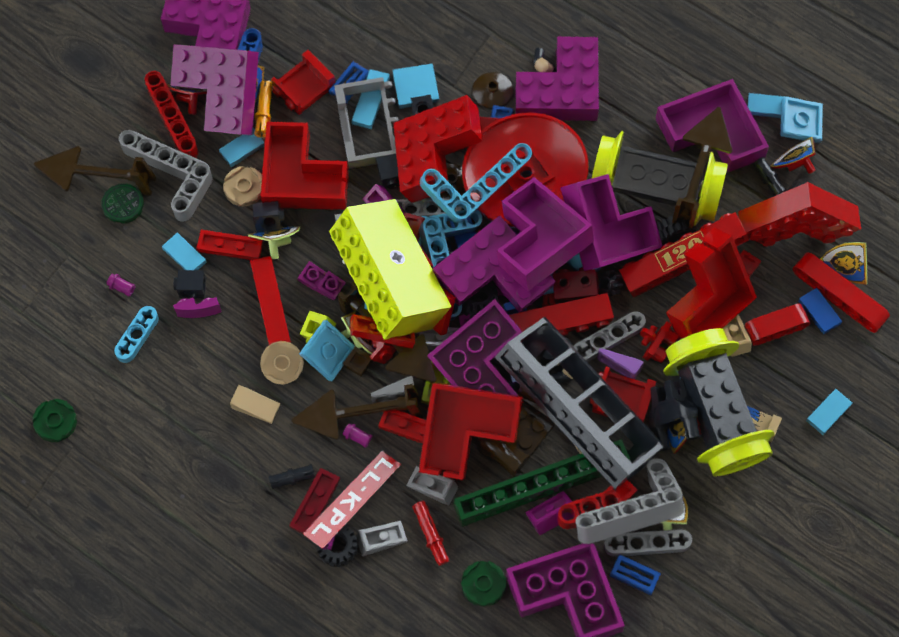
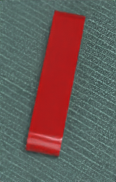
M158 71L147 73L144 80L148 92L177 150L197 158L199 152L195 139L162 74ZM186 147H192L189 150H184Z
M805 253L792 268L798 278L813 289L817 288L827 300L870 332L876 333L890 317L886 308L812 253Z
M267 256L250 260L269 345L278 341L291 343L272 258Z

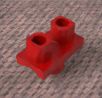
M666 321L657 334H655L657 327L654 325L650 329L643 328L640 331V335L643 337L641 344L647 346L651 342L642 358L647 361L652 358L660 363L664 361L667 356L666 350L659 345L663 341L671 346L679 337L678 334L670 329L671 323Z

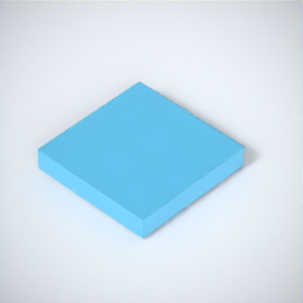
M433 64L393 70L399 109L411 107V98L431 94L432 102H439Z
M784 96L781 99V136L799 140L813 137L814 143H820L822 141L823 104Z
M323 320L299 355L328 381H333L355 345L328 320Z

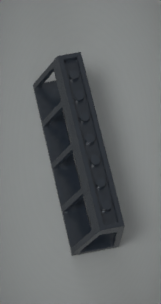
M546 317L509 341L495 356L498 362L614 488H617L638 474L665 446ZM546 349L555 359L546 366H542L534 357L539 356ZM558 364L585 391L576 399H572L548 373ZM590 396L615 423L606 432H603L578 405ZM619 429L634 444L627 452L630 461L609 439Z

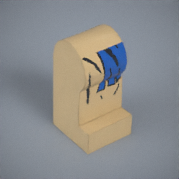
M748 407L756 430H773L775 436L782 418L776 415L770 416L763 412H758L752 407Z

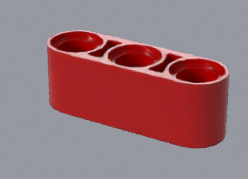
M799 303L754 318L745 323L744 327L752 344L756 346L808 327L810 321L802 304Z
M608 490L564 504L558 511V524L563 529L575 528L576 518L586 513L583 510L584 507L592 506L597 510L607 507L605 504L607 499L614 500L616 504L620 503L621 496L616 491ZM564 513H571L574 518L567 521L563 519L562 515Z

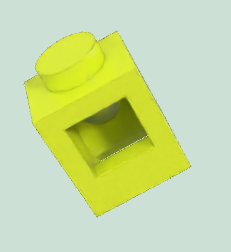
M309 311L300 335L306 339L307 343L323 320H328L334 327L336 323L328 316Z

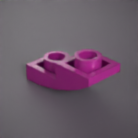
M310 261L297 278L299 282L332 300H335L346 283L330 271L325 272Z
M193 297L190 299L184 298L173 305L177 317L201 318L222 312L217 297L206 298L199 304L195 303Z

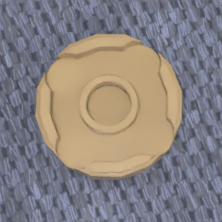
M241 166L231 170L226 175L223 190L230 202L238 206H250L261 199L262 175L255 168Z
M286 341L274 342L266 347L260 361L265 377L271 382L281 385L296 380L301 374L304 365L303 357L299 355L300 350L298 347Z

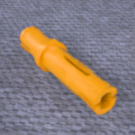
M264 81L260 82L254 135L261 138L262 132L263 138L265 137L266 123L271 121L269 112L271 87L273 86L270 81H266V86H264Z

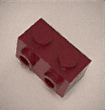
M581 267L579 271L571 272V269L558 270V273L553 274V279L555 280L554 297L557 302L574 301L599 295L598 273L595 269L584 271L583 267Z

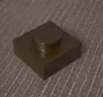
M355 346L344 361L343 366L362 377L373 360L369 354Z

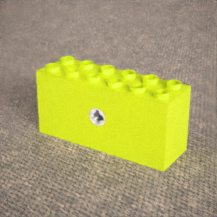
M396 199L346 207L329 232L340 252L343 264H346L349 274L353 278L383 339L386 340L396 336L400 337L414 332L418 333L433 329L452 306Z

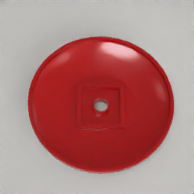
M518 113L491 123L481 131L482 142L469 146L462 165L463 184L465 191H468L517 144L525 143L530 146L532 155L527 163L477 209L482 215L492 221L501 216L510 227L515 226L504 218L502 200L535 177L564 201L560 188L588 179L589 174L588 155L579 135L563 121L541 113ZM517 150V157L519 159H525V153L521 150ZM502 164L501 170L504 173H510V167ZM526 170L532 172L531 176L527 178L521 176V173ZM490 178L485 180L488 187H495L494 180ZM470 193V198L473 201H480L479 194Z

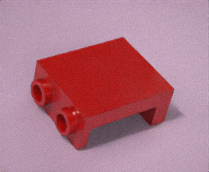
M309 50L302 54L303 61L277 80L275 77L271 79L273 93L277 97L281 96L285 100L286 106L291 111L295 110L298 114H301L329 92V89L335 83V76Z
M606 366L604 373L599 372V375L644 423L651 401L650 388L656 385V381L648 379L647 383L610 372V367ZM591 398L590 404H593L592 412L608 417Z

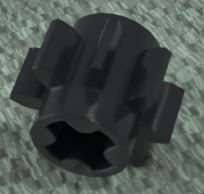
M615 270L601 272V277L598 280L599 292L608 293V296L620 294L619 289L624 286L622 275L615 274Z

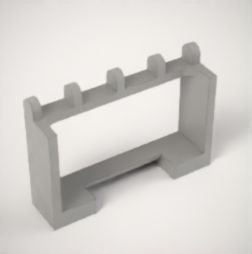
M382 77L334 85L349 169L377 164L376 158L396 154L392 124L399 121L398 117L390 118L388 106L394 105L395 99H387L385 89L392 87V82H384ZM381 90L391 150L355 156L345 96Z

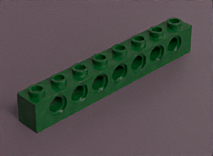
M622 439L613 442L630 461ZM581 453L454 499V508L461 526L464 527L597 479L603 475Z

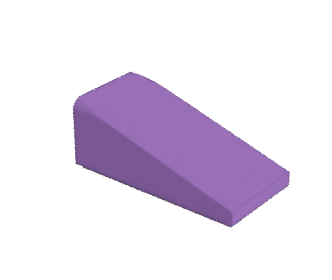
M602 348L598 351L597 359L623 376L636 379L643 368L644 362L639 359Z

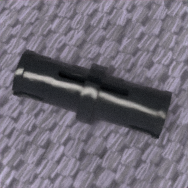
M764 157L753 163V166L762 177V182L768 185L774 196L787 191L777 178L778 174L776 171H772Z
M312 464L297 469L288 468L286 472L269 475L272 489L288 484L293 486L296 485V482L315 478Z

